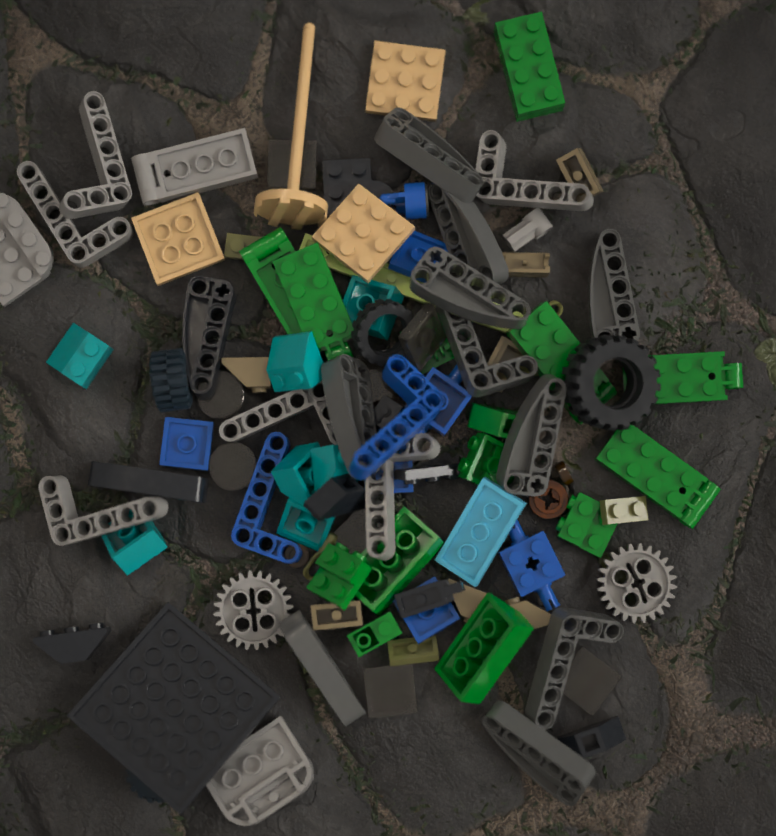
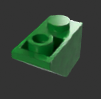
M472 403L467 426L494 436L507 438L518 411Z
M388 611L348 634L347 637L358 657H361L402 634V631L391 611Z

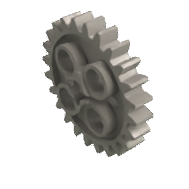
M640 543L637 544L636 550H634L632 544L627 545V551L622 547H618L619 555L610 552L612 560H603L607 566L606 569H598L604 574L603 577L596 578L597 581L603 583V586L597 588V591L604 592L600 601L608 600L605 609L615 608L612 615L617 616L619 613H622V621H625L630 616L631 623H635L637 617L640 618L642 623H645L647 615L651 620H655L654 612L663 615L661 607H670V604L666 601L667 598H675L670 593V589L677 588L676 585L671 584V580H674L677 576L669 575V571L674 567L665 566L668 560L667 557L659 559L660 550L652 554V546H647L645 551H643V546ZM640 560H644L648 564V570L644 574L639 573L637 570V563ZM627 563L631 565L634 577L642 581L639 584V588L647 600L645 604L642 601L638 588L631 586L634 583V579L626 567ZM618 570H622L626 574V580L622 584L616 583L614 575ZM652 582L658 586V593L655 596H650L647 592V587ZM632 592L636 596V603L629 607L625 603V597L628 593Z
M249 570L248 577H244L239 572V580L236 581L231 576L230 586L222 584L225 593L217 592V596L222 600L214 602V605L219 607L220 610L215 611L213 615L219 616L221 619L216 621L215 624L216 626H224L220 634L228 632V642L234 638L237 639L236 647L243 642L245 643V650H248L250 644H254L255 649L258 650L259 643H263L268 648V640L271 639L274 643H277L276 634L284 637L279 622L292 615L287 610L292 609L293 604L286 603L291 598L290 594L283 595V592L287 589L286 585L278 587L279 578L273 582L270 581L271 573H268L263 578L261 570L258 571L257 576H253L252 571ZM250 588L254 589L256 608L261 609L256 612L258 628L256 632L253 631L251 612L246 611L251 607ZM263 590L269 591L272 595L270 601L266 603L258 599L259 592ZM236 593H244L247 596L246 603L237 605L233 601L234 595ZM270 615L273 617L274 622L271 626L264 627L260 624L261 617ZM245 617L248 619L249 626L246 629L237 628L235 622L238 618Z

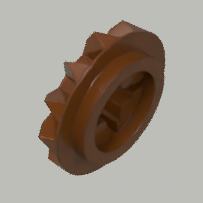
M549 480L546 492L540 497L546 496L551 489V497L559 501L558 503H550L547 510H545V501L538 498V496H529L531 509L536 515L544 519L560 516L568 504V495L565 488L554 480Z

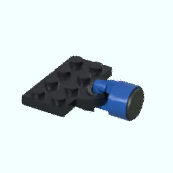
M370 158L322 161L324 200L328 203L327 219L358 184L399 215L406 214V220L426 219L429 216L428 190L425 182L404 183V192L394 193L389 185L381 181L372 180Z

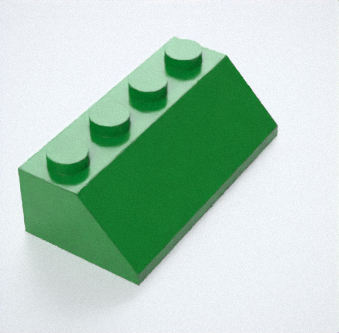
M403 506L395 515V554L391 559L383 561L370 556L367 548L361 553L367 558L365 563L372 570L355 596L380 617L395 600L394 595L401 593L441 549L444 542ZM384 542L378 545V554L385 550Z
M487 593L434 669L460 702L480 704L534 627L518 610L491 593Z

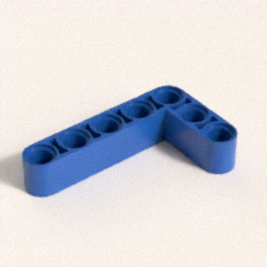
M393 355L388 359L382 371V378L409 406L355 453L349 465V472L355 479L363 480L368 478L430 423L444 404L443 394L401 355ZM391 368H395V369H397L399 372H395V371H393ZM409 385H413L417 389H412ZM427 402H431L435 407L428 405ZM410 416L415 417L418 421H413ZM392 431L400 433L401 437L394 435ZM375 446L383 448L385 452L378 451ZM358 462H364L367 467L360 466Z
M273 432L265 440L231 537L232 541L240 547L284 563L293 564L297 563L302 557L301 547L295 542L260 530L277 486L272 473L264 471V465L268 461H274L276 466L289 453L291 445L290 440L284 434ZM276 438H282L284 441V445L280 450L273 449L272 444ZM264 483L267 491L263 496H258L256 494V487ZM256 506L258 516L251 520L248 518L247 512L250 507ZM247 529L250 533V538L247 542L242 543L239 540V533ZM269 537L273 542V546L269 551H264L261 546L262 541ZM288 546H293L296 554L292 559L288 560L284 555V550Z

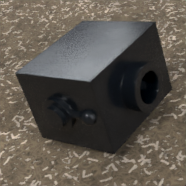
M385 395L374 409L377 433L405 410L403 406ZM392 431L394 435H401L396 431Z

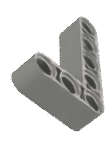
M90 91L84 96L79 106V113L101 185L72 190L64 196L60 202L59 211L61 215L68 219L123 209L132 196V190L105 99L96 91ZM87 103H93L97 109L90 108ZM94 125L102 127L103 132L97 131ZM100 148H107L110 154L103 153ZM107 170L114 171L117 177L110 176ZM114 192L120 193L123 196V200L117 199L114 196ZM91 197L98 198L101 204L93 203ZM67 201L74 202L77 205V209L70 208Z
M488 130L482 134L479 142L476 171L482 177L484 183L476 196L483 203L571 211H586L593 205L594 197L583 184L502 178L506 143L500 134L494 130ZM498 140L495 147L489 148L491 141ZM494 163V168L486 172V166ZM491 186L490 192L487 195H482L483 189ZM514 188V193L509 197H505L506 191ZM532 190H538V194L536 197L532 199L528 198V195ZM555 192H562L558 200H552V195ZM586 193L583 201H575L578 194Z
M24 161L18 166V178L64 253L75 266L79 268L87 267L133 237V227L123 217H115L83 237L73 221L65 218L61 213L57 219H50L51 212L59 210V198L43 172L34 162ZM35 170L34 177L25 179L27 171ZM41 190L48 191L44 199L37 198ZM119 225H126L127 230L124 234L117 235L115 233ZM66 230H72L73 234L71 238L63 240V232ZM98 238H106V243L103 247H95V242ZM78 250H85L84 258L75 260V253Z
M323 381L311 389L292 390L224 421L219 427L221 438L234 443L315 407L329 440L334 445H338L333 437L334 432L331 421L324 417V410L327 408L325 396L318 398L314 395L315 387L323 385ZM295 395H302L304 397L303 406L299 408L293 407L292 398ZM273 405H280L282 408V414L277 418H272L270 415V408ZM251 415H258L260 419L259 425L255 428H250L247 423ZM233 424L237 427V434L233 438H228L225 433L226 428Z
M416 434L406 443L405 452L399 454V451H397L380 466V469H383L381 479L376 480L377 472L372 473L365 479L366 548L368 554L373 558L386 561L395 554L394 462L430 460L438 456L440 444L428 434ZM427 441H430L431 445L429 450L423 452V444ZM383 493L384 500L381 504L377 505L376 498L379 494ZM384 518L383 527L377 529L378 520ZM384 542L385 550L378 554L377 547L380 543Z
M45 476L38 485L52 541L59 546L79 543L160 519L168 512L167 501L163 497L156 496L142 498L78 518L70 483L65 476ZM53 482H55V484H56V490H55V491L53 490V487H52ZM152 502L156 507L155 513L151 511L150 506ZM59 506L62 507V514H61V515H60L59 510H58V509H59ZM130 509L133 511L134 514L132 520L129 517ZM108 516H110L112 520L111 526H109L107 523ZM87 522H88L89 525H90V531H89V533H88L87 530H86V523H87ZM65 529L68 531V538L65 537Z

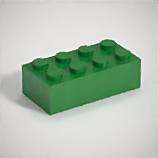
M542 12L495 22L493 33L516 122L563 111L565 99Z

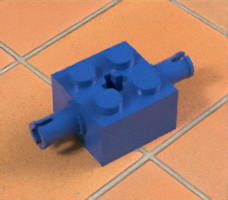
M457 364L449 375H444L434 367L427 374L426 378L443 394L445 406L417 434L426 433L428 429H433L444 437L472 398L467 390L460 385L463 380ZM427 402L428 405L434 407L431 402Z
M517 519L514 529L512 527L509 532L513 543L497 553L518 596L523 597L533 591L537 592L545 607V611H550L553 608L549 599L553 607L560 606L550 586L552 585L551 582L565 576V573L545 532L540 531L530 537L526 536ZM529 557L531 560L536 559L537 561L534 565V570L525 566L528 563L527 558Z

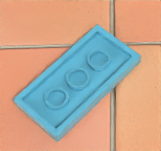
M483 477L435 561L474 587L478 586L527 503L508 493L504 488L487 477Z

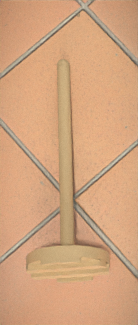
M306 23L303 27L287 189H272L259 193L255 198L254 215L256 217L260 215L268 219L269 225L277 227L279 223L289 224L291 229L301 230L303 225L316 223L320 227L327 220L328 203L323 198L299 190L315 26L312 23Z

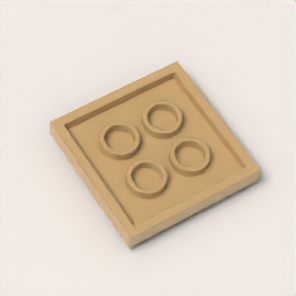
M375 41L365 112L387 115L394 108L398 107L407 110L419 120L436 122L445 50Z
M358 184L313 234L312 240L315 243L318 242L320 247L369 284L415 231V226Z
M199 192L131 218L157 286L225 260Z

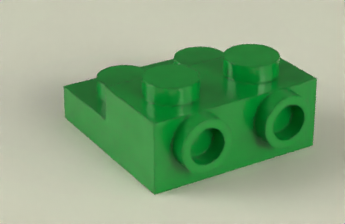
M477 432L476 436L473 435L468 442L467 447L470 450L467 457L462 458L458 464V471H460L458 477L476 486L480 484L483 477H487L498 484L496 474L505 443L487 434ZM514 475L507 479V485L513 482Z
M578 492L576 496L571 495L566 506L569 511L565 518L561 516L555 527V530L558 531L556 537L601 558L617 524L602 525L600 502Z
M337 542L334 546L328 543L315 562L319 569L306 588L345 611L372 568L365 563L367 558L359 552L354 551L350 554L348 553L349 549L343 544Z

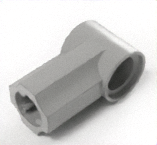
M536 208L522 219V222L503 234L502 238L509 249L515 253L534 238L538 239L546 234L553 226L541 209Z

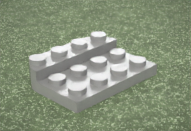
M0 193V303L6 307L50 275L54 261V252L23 207L11 196Z
M279 716L245 739L206 786L229 821L237 825L251 826L260 823L303 794L314 779L313 764L283 717Z

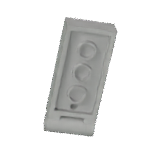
M245 128L138 154L131 158L142 203L145 206L154 205L159 202L164 203L187 197L197 192L203 193L258 178Z

